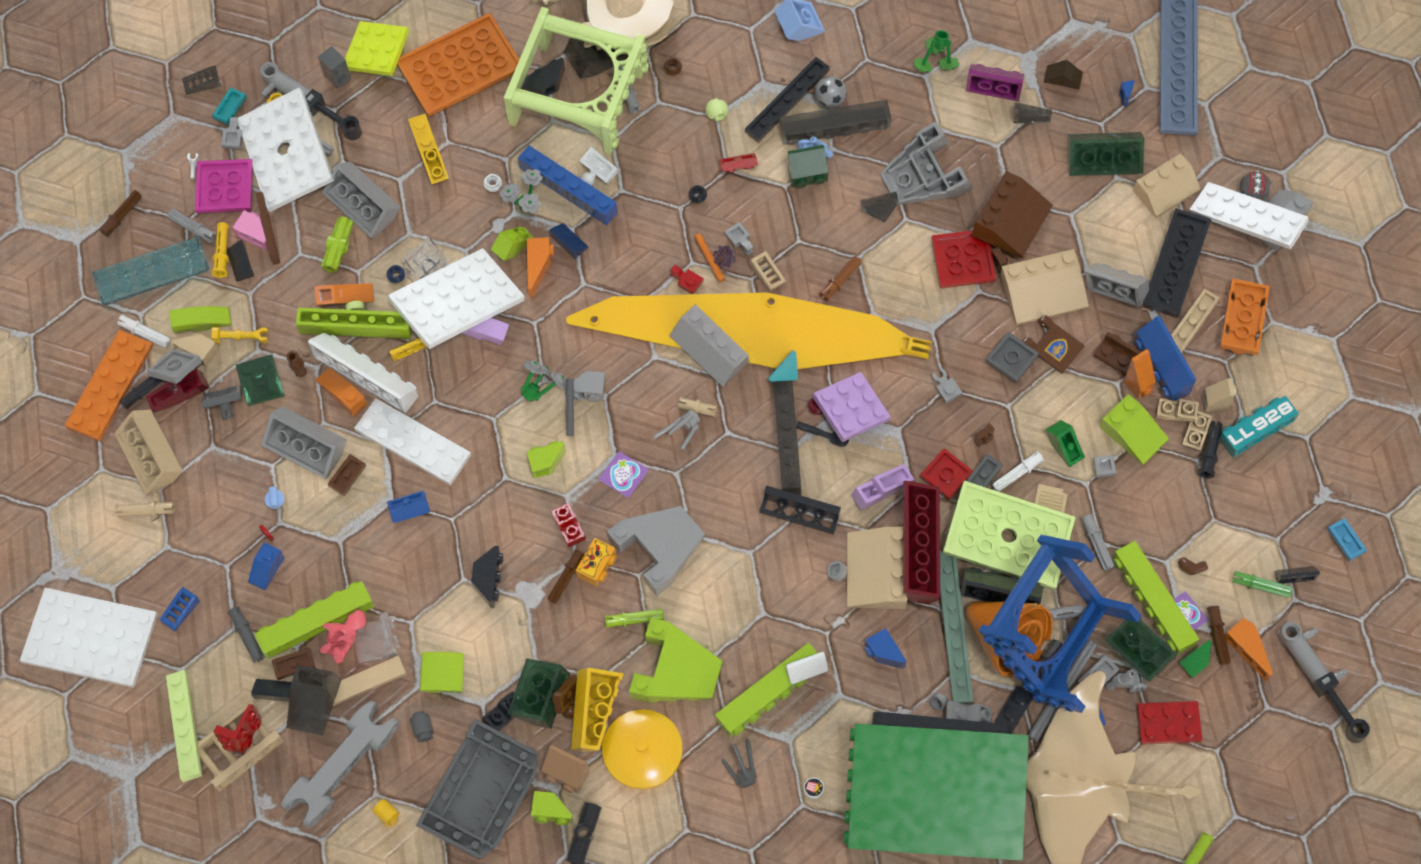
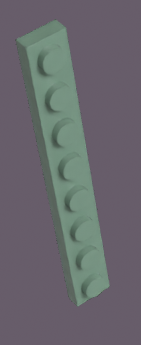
M940 551V597L952 701L961 704H973L957 558L943 554V551Z

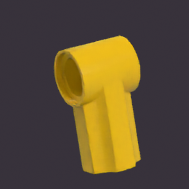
M385 798L380 800L373 808L372 812L386 828H394L399 823L398 816L400 812Z

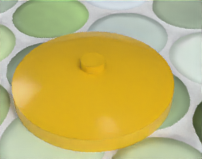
M645 709L633 710L618 717L607 729L602 743L603 760L610 775L620 784L638 790L652 789L667 782L677 771L683 753L681 736L673 722L658 712Z

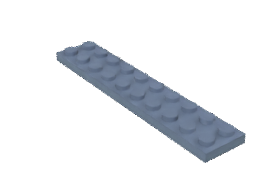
M1161 0L1160 134L1197 135L1198 0Z

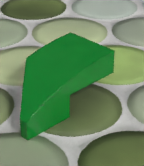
M1211 640L1205 642L1180 661V664L1192 678L1209 666L1211 660Z

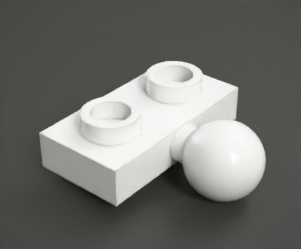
M592 147L589 148L580 160L581 163L591 170L584 173L581 179L591 186L595 183L596 175L609 184L619 171L618 168Z

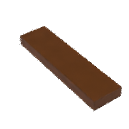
M262 191L255 194L270 258L273 265L279 264L280 258L265 197Z

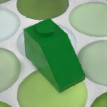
M1059 420L1045 429L1051 445L1068 467L1085 458L1075 431L1070 424Z

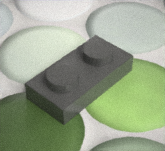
M986 454L967 482L987 488L1003 464Z

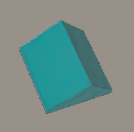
M794 350L768 377V380L771 382L798 380L797 356Z

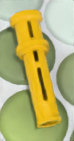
M224 222L217 224L216 250L212 256L214 264L211 275L216 278L228 276L226 267L229 262L227 255L229 225Z

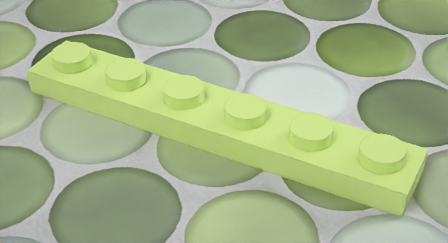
M182 670L166 675L180 779L182 782L201 777L202 770L188 673Z

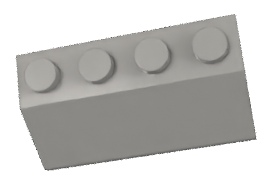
M352 162L337 164L332 173L334 181L326 184L322 194L372 239L393 222L400 206Z
M696 304L681 317L669 335L722 387L750 362L749 355Z
M282 406L270 413L261 446L327 479L341 458L347 439Z

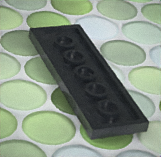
M1175 208L1149 284V291L1142 305L1143 307L1179 317L1211 219Z

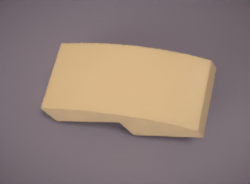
M1160 398L1156 418L1171 421H1196L1199 402L1180 399L1177 402Z
M1198 411L1196 421H1190L1182 445L1201 451L1213 416Z

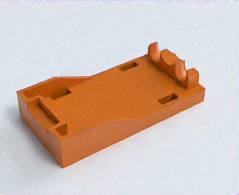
M1232 278L1229 286L1220 348L1232 350L1234 354L1239 355L1243 353L1251 354V356L1258 355L1270 286ZM1226 328H1229L1228 335L1225 332ZM1256 334H1259V338L1255 340Z

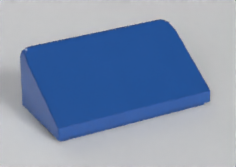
M424 491L387 501L393 523L430 512Z

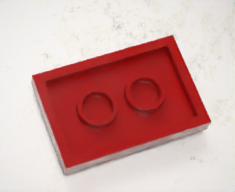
M1198 701L1137 704L1141 744L1202 742Z

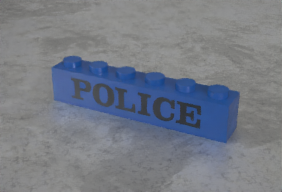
M530 145L518 157L521 170L524 172L527 169L539 170L540 175L543 177L542 181H540L542 184L606 226L618 213L616 201Z

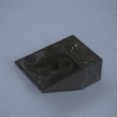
M570 38L563 51L580 79L596 76L614 67L610 56L603 49L598 50L595 45L586 48L584 47L585 41ZM620 54L616 57V60H626L629 55Z
M297 665L291 682L287 729L323 736L341 683V679L334 672Z

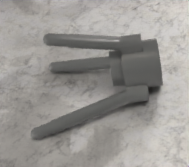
M746 739V748L750 770L745 768L736 744H733L732 747L741 768L737 772L738 776L725 759L721 760L734 778L736 785H741V788L755 784V778H757L749 739Z

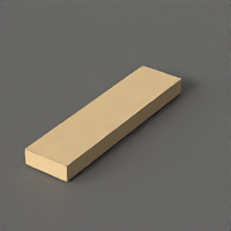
M1205 288L1171 334L1181 353L1184 352L1220 301V297Z
M396 656L329 685L325 689L334 707L407 674L400 657Z

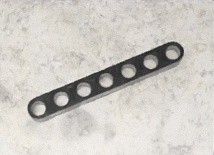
M873 712L871 724L1011 734L1012 728L1010 725L889 712Z

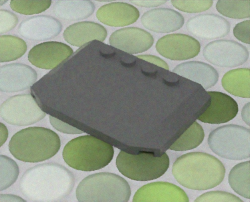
M475 719L428 806L417 822L416 827L478 860L498 847L537 774V751Z

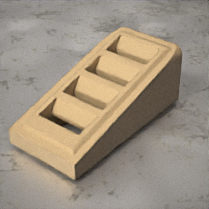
M766 251L749 261L751 268L770 292L786 283V280ZM764 260L765 264L759 266L758 263ZM767 266L770 268L765 272L762 271ZM769 273H774V275H772L771 277H766V275H768ZM777 277L778 281L771 285L770 281Z

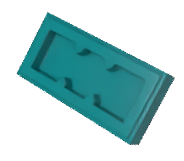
M230 87L213 113V119L229 126L230 117H235L247 98L246 94Z

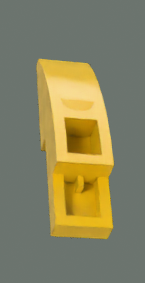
M426 114L408 119L431 185L448 180L449 177Z

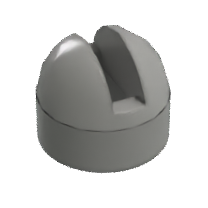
M936 693L930 698L931 706L938 711L942 710L948 702L947 697L942 693Z

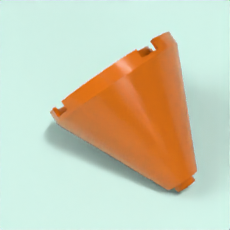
M975 601L969 604L966 609V616L994 670L1003 677L1015 678L1013 671L1003 664L1002 658L993 652L992 646L983 640L984 637L979 632L982 624L987 626L991 624L1004 602ZM1024 603L1019 617L1018 632L1028 636L1037 647L1033 655L1025 654L1031 660L1038 661L1043 653L1040 649L1044 641H1050L1053 630V618L1050 611L1040 604Z

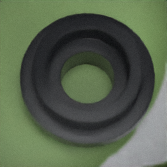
M696 185L689 190V199L692 202L702 203L706 200L707 191L704 187Z

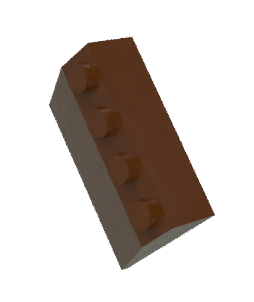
M1005 171L977 218L972 236L1023 258L1053 204L1023 178Z

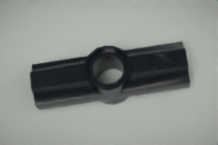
M585 802L578 825L574 830V837L566 859L567 862L571 864H584L590 844L594 839V831L602 807L594 803ZM587 830L589 831V836L587 838H580L579 833Z

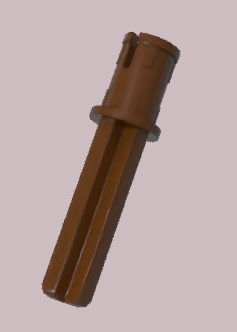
M134 190L114 214L108 216L109 218L99 228V231L108 237L117 226L121 225L120 221L141 199L142 195Z
M575 549L568 563L564 564L566 568L548 596L550 602L554 604L558 602L585 555L582 551Z
M1218 605L1210 606L1207 608L1210 620L1209 628L1212 629L1218 661L1220 665H1227L1231 660L1223 628L1225 623L1221 619L1220 607Z

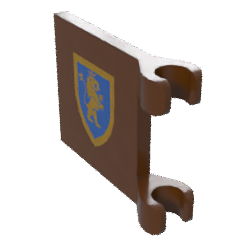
M1043 315L1039 325L1048 329L1047 333L1037 345L1030 337H1025L1023 342L1039 353L1038 357L1063 374L1085 345L1056 325L1047 315Z

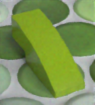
M201 306L169 310L171 328L174 333L193 330L196 333L210 330L212 327L220 328L232 325L228 307Z

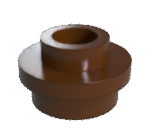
M669 58L664 64V71L668 75H677L682 70V64L676 58Z

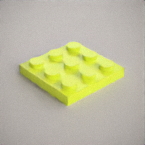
M360 21L345 57L349 71L393 76L410 32L408 27Z

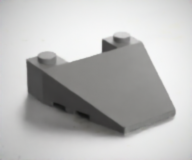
M936 121L920 130L916 134V138L904 147V151L898 157H895L880 173L897 205L959 197L974 188L961 166L947 174L944 173L934 152L949 144Z
M681 506L623 519L607 531L608 540L619 553H622L637 541L656 563L654 567L643 574L644 582L656 596L673 584L678 573L684 568L689 557L705 537V533Z

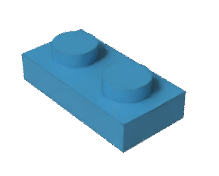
M1345 518L1328 527V532L1349 562L1366 553L1367 549Z

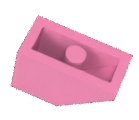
M244 210L233 226L235 235L268 251L260 216L254 212L249 213Z

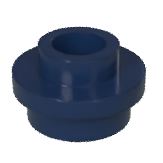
M398 265L391 266L386 273L387 279L392 283H400L405 278L404 269Z

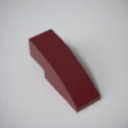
M195 368L177 384L167 382L146 395V399L152 412L155 413L180 404L210 387L203 372Z

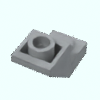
M948 701L946 718L991 723L992 708L979 703L966 706L955 701Z

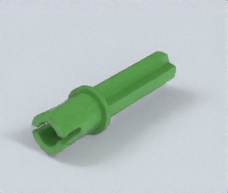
M1238 571L1234 572V576L1241 577V579L1233 577L1232 583L1284 597H1290L1292 594V587L1289 585L1256 577L1255 574L1249 575Z

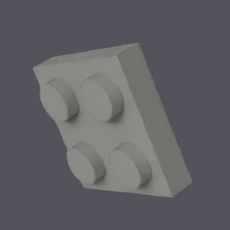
M172 349L147 371L151 377L177 384L202 361L198 355Z

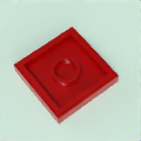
M944 448L920 474L919 478L928 485L940 487V494L950 501L961 489L963 482L967 481L974 471Z

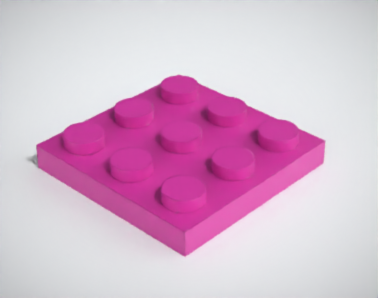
M253 160L197 161L196 213L252 211Z

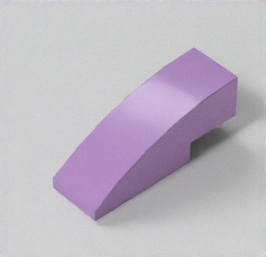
M490 318L462 333L480 341L483 338L501 345L509 324Z
M905 464L873 477L872 481L856 487L851 496L862 511L903 488V481L913 482L914 478Z

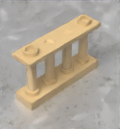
M253 701L244 703L239 707L238 712L220 726L235 731L248 704L254 705L256 710L258 708ZM261 723L257 731L263 737L262 741L257 745L251 744L250 748L246 749V754L241 758H237L233 752L224 750L221 743L217 741L213 731L202 740L197 741L199 756L214 775L211 783L219 792L284 742L276 730L268 732ZM214 743L230 762V766L224 771L217 767L205 751Z

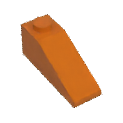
M549 237L527 238L529 297L534 296L551 263V255H554V244H550Z
M1148 349L1131 359L1124 380L1137 399L1142 396H1149L1154 391L1153 388L1156 383Z
M328 368L315 379L353 418L367 406L365 397L351 383L331 368Z
M1243 618L1225 635L1226 641L1267 682L1273 672L1259 632L1251 621Z

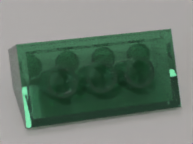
M1141 132L1068 134L1067 156L1069 176L1143 174L1144 136Z

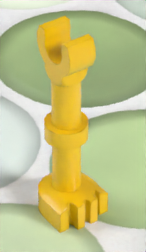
M212 327L211 339L217 345L220 344L221 338H234L239 341L241 339H254L260 343H268L267 337H261L262 334H268V329L221 331L219 327Z

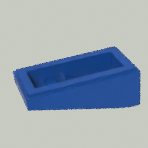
M182 587L159 620L175 632L199 604L200 600L189 590ZM187 597L190 601L186 602L183 599ZM180 603L185 606L184 610L178 606ZM177 610L181 613L180 616L173 613V611ZM168 617H173L176 620L175 623L170 621Z

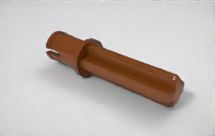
M853 256L833 279H829L826 287L819 292L820 297L825 295L823 300L829 301L836 291H840L843 283L862 264L861 259Z

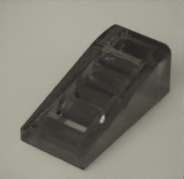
M216 65L182 78L186 95L221 87ZM189 82H192L193 87H189Z
M1014 103L1013 119L1015 124L1050 123L1052 110Z

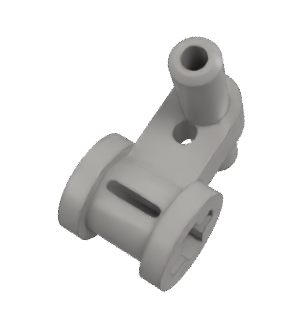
M1135 668L1115 676L1112 681L1106 683V688L1112 690L1116 687L1129 688L1130 693L1145 691L1147 685L1143 681V669Z

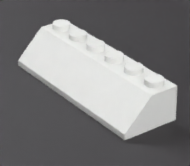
M324 332L308 341L314 358L404 414L419 397L415 385L410 382L405 383L394 372L389 373L380 363L375 364L371 362L367 355L363 353L360 355L355 352L356 350L351 345L342 344L336 336H329Z

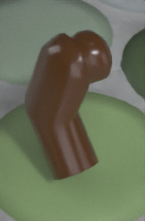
M1185 557L1180 558L1178 561L1180 569L1189 575H1195L1208 570L1206 561L1195 564Z

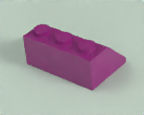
M971 64L968 72L966 92L1019 102L1025 74L1018 71H1006L997 67H986L982 64Z

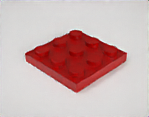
M973 230L932 235L931 240L940 289L996 282L990 244L972 236Z

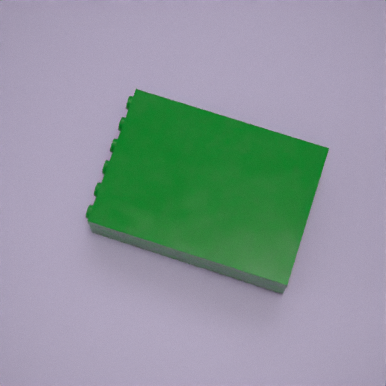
M855 724L854 728L850 729V741H853V749L849 748L848 761L852 762V769H848L847 782H851V790L846 792V802L850 803V809L845 811V823H849L848 832L844 831L843 844H847L849 849L1023 861L1029 735Z

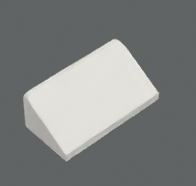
M824 652L806 657L786 666V673L791 684L828 671Z

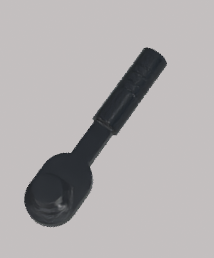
M800 421L797 423V429L825 437L833 445L845 447L849 442V439L842 442L836 432L829 433Z

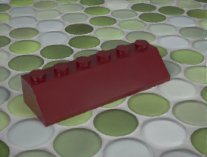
M905 480L903 481V593L911 602L929 605L940 599V487Z

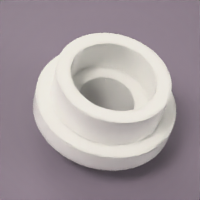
M489 174L484 179V187L487 191L496 192L502 186V180L496 174Z

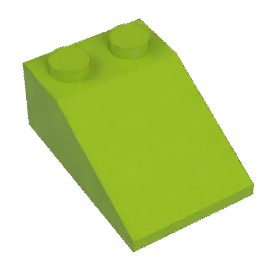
M1129 394L1102 419L1100 428L1142 465L1169 440L1146 409Z

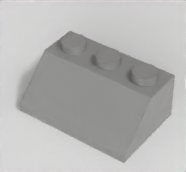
M1279 190L1268 202L1307 216L1313 205V202L1301 193L1288 190ZM1260 239L1274 250L1279 247V245Z
M1094 263L1085 271L1088 291L1137 307H1141L1149 291V281L1145 277L1135 276L1125 270L1111 268L1106 264Z

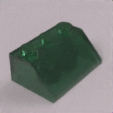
M1141 619L1139 622L1125 620L1105 639L1148 682L1160 675L1177 656V653Z
M527 658L507 714L534 726L552 729L557 714L552 697L569 678L570 673L560 664Z

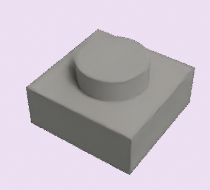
M1113 455L1093 458L1096 478L1116 475Z

